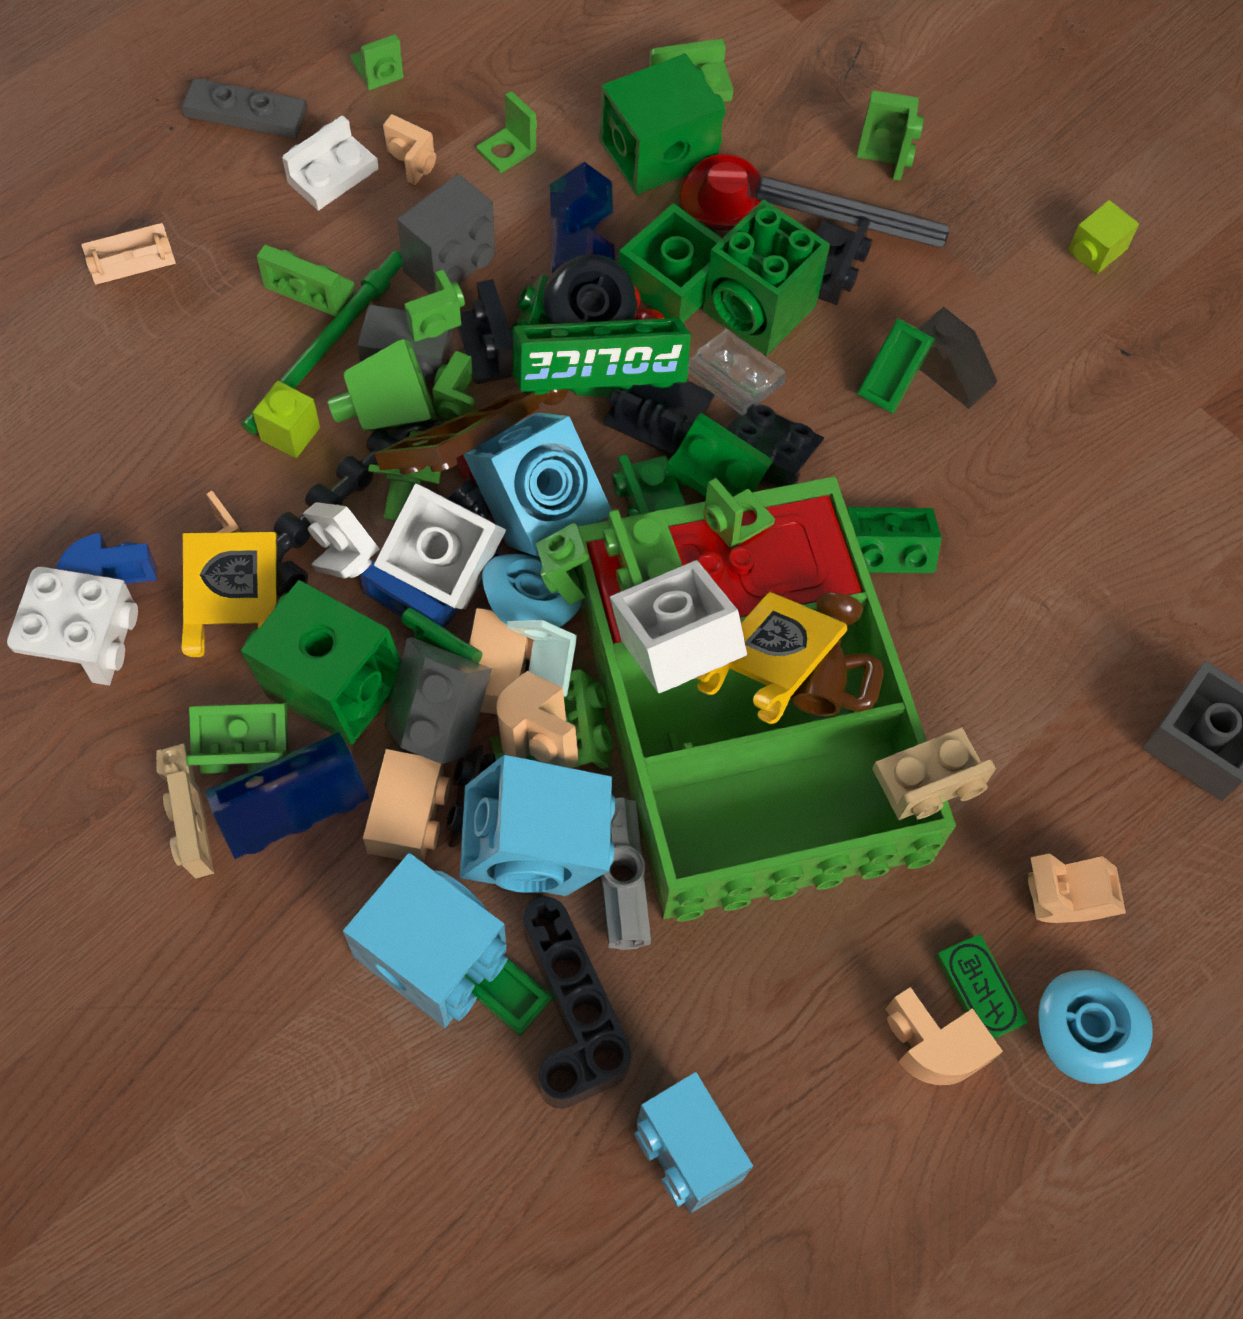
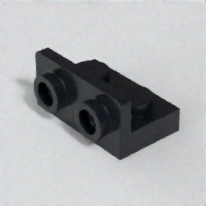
M862 220L856 233L821 221L816 235L830 243L818 299L837 305L844 290L852 291L859 273V269L855 268L857 261L865 262L873 239L867 238L870 222Z
M494 280L477 282L478 300L472 301V310L460 312L461 326H458L465 353L471 356L474 382L481 384L513 377V339Z

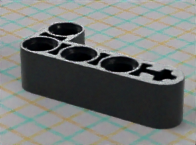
M544 896L533 900L525 909L523 918L524 934L573 1043L572 1046L554 1053L545 1059L539 1071V1090L542 1098L550 1106L563 1109L578 1104L622 1082L628 1074L632 1052L630 1044L566 908L557 899ZM541 918H545L549 924L554 923V939L556 943L551 947L546 929L543 926H538V920ZM566 959L575 962L580 970L571 978H561L552 970L553 966L560 960ZM585 1003L592 1004L599 1010L601 1016L594 1023L584 1024L574 1017L573 1011L575 1008ZM602 1049H612L619 1054L622 1063L614 1070H603L595 1063L594 1056ZM567 1070L575 1077L576 1083L569 1091L556 1092L548 1085L547 1079L554 1071Z

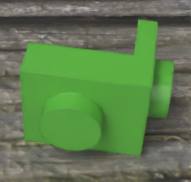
M443 269L435 272V293L405 303L407 327L414 342L428 337H437L447 330L461 326L460 307L465 306L464 297L456 281L450 283Z
M455 351L449 363L442 364L435 376L433 387L435 411L447 421L476 409L475 399L465 394L473 382L471 356Z
M572 523L536 542L543 567L540 569V573L545 585L551 593L558 591L569 605L586 598L576 566L589 559L581 530L575 523Z

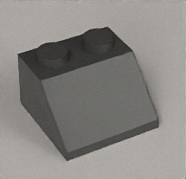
M407 638L384 721V727L401 748L437 763L444 764L466 757L492 668L415 638Z

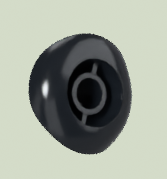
M584 254L565 262L551 275L544 289L543 307L552 324L635 320L637 298L633 281L622 265L604 255Z

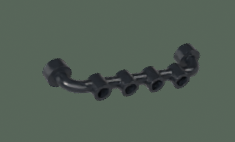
M440 419L435 423L427 421L402 425L391 434L382 428L376 429L369 436L366 443L370 453L361 461L353 456L345 457L336 469V476L340 480L331 489H328L321 483L314 485L306 495V505L311 507L315 502L342 506L343 501L353 491H362L370 484L374 472L368 471L369 465H378L374 453L408 438L413 430L425 431L447 420ZM286 512L277 519L274 525V532L278 535L277 595L280 597L289 593L299 580L306 584L308 581V573L295 562H282L284 555L291 548L302 547L311 536L308 531L311 523L304 514L298 518L293 513Z

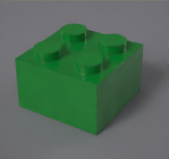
M673 203L619 250L618 263L630 275L643 302L661 312L665 318H680L684 323L704 304L711 249L722 238Z

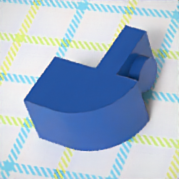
M101 533L86 536L73 543L63 553L56 567L58 570L124 580L125 584L157 580V564L147 543L125 542L118 544L116 547L108 548Z

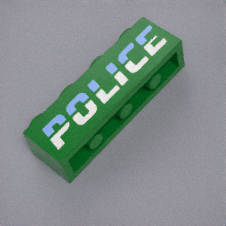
M680 318L513 326L512 374L520 392H535V395H543L550 392V390L568 389L573 392H587L595 387H610L618 390L630 389L633 385L646 384L660 388L670 387L673 383L687 382L691 334Z

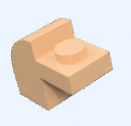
M526 671L501 692L497 700L496 709L502 750L508 756L525 759L532 755L542 763L573 768L579 763L576 729L574 725L566 722L563 687Z
M1050 853L1031 857L1033 872L1028 873V884L1037 920L1049 923L1082 922L1126 913L1117 867L1103 856L1070 864L1062 863Z
M910 987L894 997L885 1009L890 1015L887 1017V1021L895 1036L903 1043L908 1041L912 1047L898 1062L908 1073L923 1082L934 1085H951L961 1082L992 1062L1003 1052L973 1008L940 1030Z

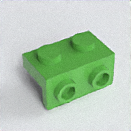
M872 90L858 145L857 158L894 163L893 180L901 181L904 167L911 168L913 164L916 144L911 143L912 139L919 140L921 136L924 116L917 115L919 98Z
M287 703L189 706L191 754L186 755V765H200V773L229 772V764L248 763V772L277 770L276 762H284L289 759Z

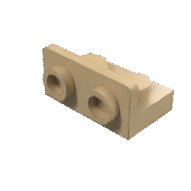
M959 728L876 761L872 770L898 820H901L915 814L917 819L928 817L939 811L944 806L943 802L959 796L961 801H966L980 795L988 788L986 783L996 770V767L992 760L981 762L964 729Z

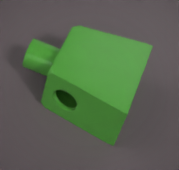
M405 339L391 344L343 372L349 391L328 398V405L336 423L358 416L364 431H375L380 428L389 429L402 425L438 420L412 342Z

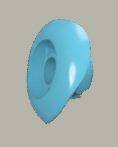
M527 554L499 555L491 558L483 568L482 580L486 597L493 612L505 624H507V621L542 620L561 627L576 615L581 607L582 600L569 605L558 591L551 593L542 579L540 569L543 567L540 557Z
M1095 970L1070 971L1053 979L1042 995L1038 1012L1042 1042L1051 1061L1067 1076L1090 1084L1109 1083L1127 1076L1147 1056L1153 1038V1024L1150 1013L1142 1000L1127 985L1115 977Z

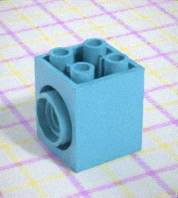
M536 412L463 454L496 524L507 529L503 539L508 547L539 556L536 542L572 523H575L577 526L601 522V520L608 517V512L612 511L569 416Z
M503 755L465 785L459 878L496 884L503 889L514 892H544L567 896L610 871L614 858V844L610 841L611 819L616 805L615 797L611 794L612 777Z
M411 853L405 856L343 930L354 959L444 1028L448 1026L453 1018L458 1022L462 1020L477 999L472 994L475 984L464 976H469L478 985L484 978L491 982L500 973L508 960L504 955L507 951L505 924L489 913L482 902L463 884L442 871H433Z

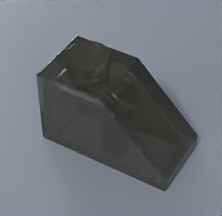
M944 306L918 328L936 338L919 370L965 407L970 409L996 385L997 379L976 332Z

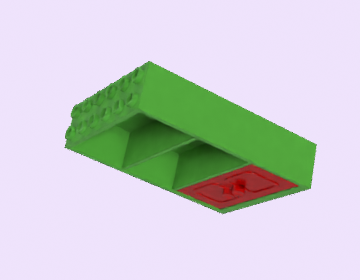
M836 476L752 492L775 518L774 525L732 549L707 524L704 518L705 502L662 511L682 566L698 560L737 608L741 623L769 592L817 611L818 597L825 593L849 595L862 604L863 611L860 619L847 626V631L842 636L840 647L843 649L844 654L873 655L881 661L884 674L877 702L871 709L861 712L852 711L841 706L840 712L834 716H817L800 710L794 705L793 698H791L781 718L775 724L766 723L758 718L757 714L761 709L753 703V697L761 688L765 687L764 684L730 668L721 688L714 695H708L699 691L697 685L701 681L696 678L658 694L621 641L610 596L621 592L616 576V570L621 569L617 555L609 557L602 530L609 528V521L578 526L589 554V559L586 562L576 566L586 598L582 599L581 610L599 679L607 696V709L631 800L636 801L638 826L663 919L676 917V920L679 922L690 921L704 915V910L722 906L724 911L737 910L751 904V899L768 895L770 900H781L795 895L798 892V888L815 885L818 890L829 889L843 883V878L861 874L862 879H872L888 873L890 867L906 864L908 869L920 868L935 860L934 857L937 856L956 827L948 800L943 802L944 806L939 811L928 817L917 819L915 814L898 820L872 770L876 761L924 743L927 739ZM742 507L741 526L753 524L757 519L756 514L751 509ZM639 515L624 517V518H621V519L624 520V519L632 518V517L639 516ZM864 668L847 670L845 690L856 697L859 696Z

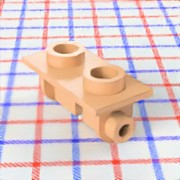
M163 223L81 244L95 285L175 264Z

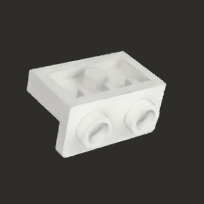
M340 116L330 124L324 125L317 133L302 143L293 146L283 155L287 183L318 211L379 169L377 158L351 136L349 120L344 116Z
M315 502L303 513L311 523L308 531L322 547H330L312 562L311 565L317 572L341 578H354L371 565L372 561L370 558L380 548L347 506Z

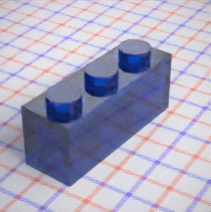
M340 732L205 791L212 813L234 859L246 854L258 853L272 842L290 834L305 832L314 823L334 814L349 812L359 803L370 799L351 752Z

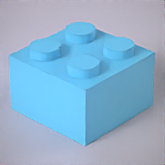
M697 1072L641 1105L637 1120L638 1131L634 1133L635 1138L649 1161L657 1157L665 1173V1177L661 1179L662 1184L676 1207L684 1204L689 1214L741 1183L752 1169L751 1161Z

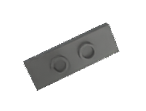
M196 78L193 79L182 105L184 117L296 139L308 110L306 100Z

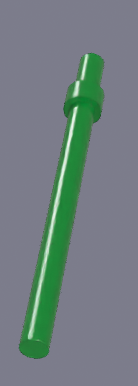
M394 250L377 270H370L361 281L362 287L282 376L279 382L293 389L298 386L374 298L379 299L390 287L389 281L402 267L401 252ZM255 408L241 423L243 429L251 435H255L258 431L253 415Z

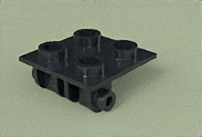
M689 381L673 383L672 386L665 388L646 384L633 385L630 389L625 388L622 391L615 389L609 401V405L612 408L604 419L603 425L673 456L695 419L701 413L705 414L715 397V393Z
M751 401L726 428L774 460L769 467L765 480L778 487L797 484L800 478V473L798 472L825 438L813 432L809 426L802 423H794L776 414L770 407L755 404Z

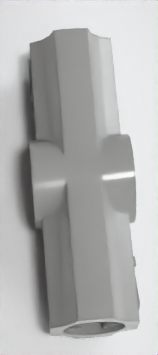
M615 798L616 805L611 819L610 841L614 844V858L610 870L617 866H626L634 872L635 877L628 881H618L612 877L610 871L600 877L604 898L608 948L619 950L638 949L639 947L651 944L644 880L645 862L641 853L636 801Z

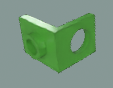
M396 34L361 47L360 52L350 55L352 64L368 90L404 78L400 40Z
M512 91L505 94L506 128L476 146L477 152L500 174L536 152V114ZM498 144H508L514 149V153L509 157L500 158L492 153V149Z
M717 478L707 483L704 518L709 527L723 539L730 549L774 525L775 518L749 489L732 497ZM742 507L749 508L756 514L757 519L753 524L741 526Z

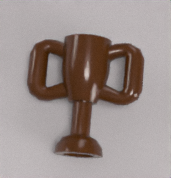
M825 593L818 597L816 609L818 612L850 626L860 619L863 606L857 599L849 595ZM841 637L792 694L790 699L793 698L794 705L800 710L817 716H834L840 712L841 706L858 712L869 710L877 702L884 674L881 661L869 654H844L843 649L840 647ZM864 668L859 696L856 697L845 690L847 670Z

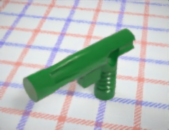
M408 608L403 613L402 623L415 631V639L479 663L481 661L482 651L471 644L465 643L456 635L415 609Z

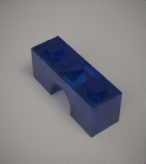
M583 162L550 184L551 274L565 262L584 254H599L615 260V245L594 232L596 226L613 213L612 181L586 162Z

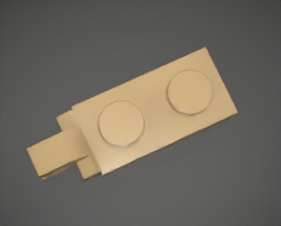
M183 743L163 750H157L156 772L162 779L168 782L169 793L163 795V803L167 817L171 822L174 821L176 837L170 839L174 861L178 866L182 865L196 879L214 874L200 787L195 782L193 766L186 765V755L190 754V750Z

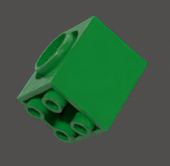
M684 53L602 84L599 141L634 194L639 195L687 176L700 161L709 156L719 154V147L722 144L723 118L726 115L725 104L721 96L715 94L707 84L701 68L695 67L687 54Z
M763 199L711 249L703 312L767 356L816 307L830 243Z
M300 580L289 593L280 597L274 611L259 628L250 633L244 647L240 650L267 697L277 703H287L289 710L351 746L391 697L401 663V658L388 628Z

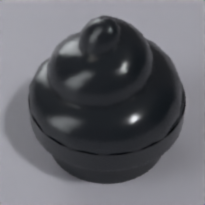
M470 479L465 481L448 498L488 520L487 503L478 485L475 486Z

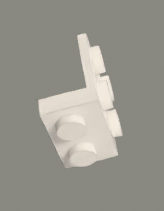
M37 567L32 570L7 639V644L15 653L81 663L92 683L110 686L114 671H119L123 665L125 658V646L123 643L128 629L132 630L136 624L138 606L134 603L124 580Z

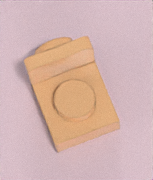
M391 114L383 124L387 152L391 153L398 160L405 161L407 182L416 185L424 174L427 175L431 172L436 161L432 133Z

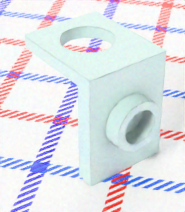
M542 620L507 621V629L534 640L529 672L563 687V694L566 697L577 635Z

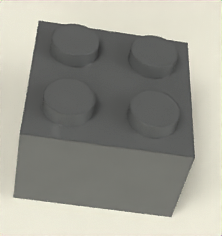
M459 173L397 218L403 272L429 295L436 292V271L443 269L450 283L456 281L460 286L465 278L478 268L486 267L495 256L493 201Z
M1205 660L1186 682L1142 749L1223 801L1243 782V684Z

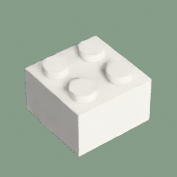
M415 483L374 566L453 608L466 610L482 579L484 566L493 557L507 529Z
M698 560L610 596L621 641L658 694L747 655L737 608Z

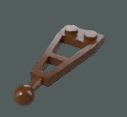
M568 389L550 390V392L543 395H535V392L508 395L405 438L374 453L379 469H399L400 474L405 475L422 470L426 466H430L431 472L443 471L457 465V457L476 448L539 409L538 404L556 405L561 403L565 399Z

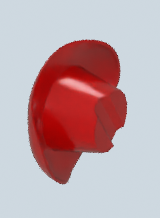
M731 154L709 156L700 161L684 180L680 190L682 209L705 226L717 230H732L761 202L756 199V191L761 175L749 161Z

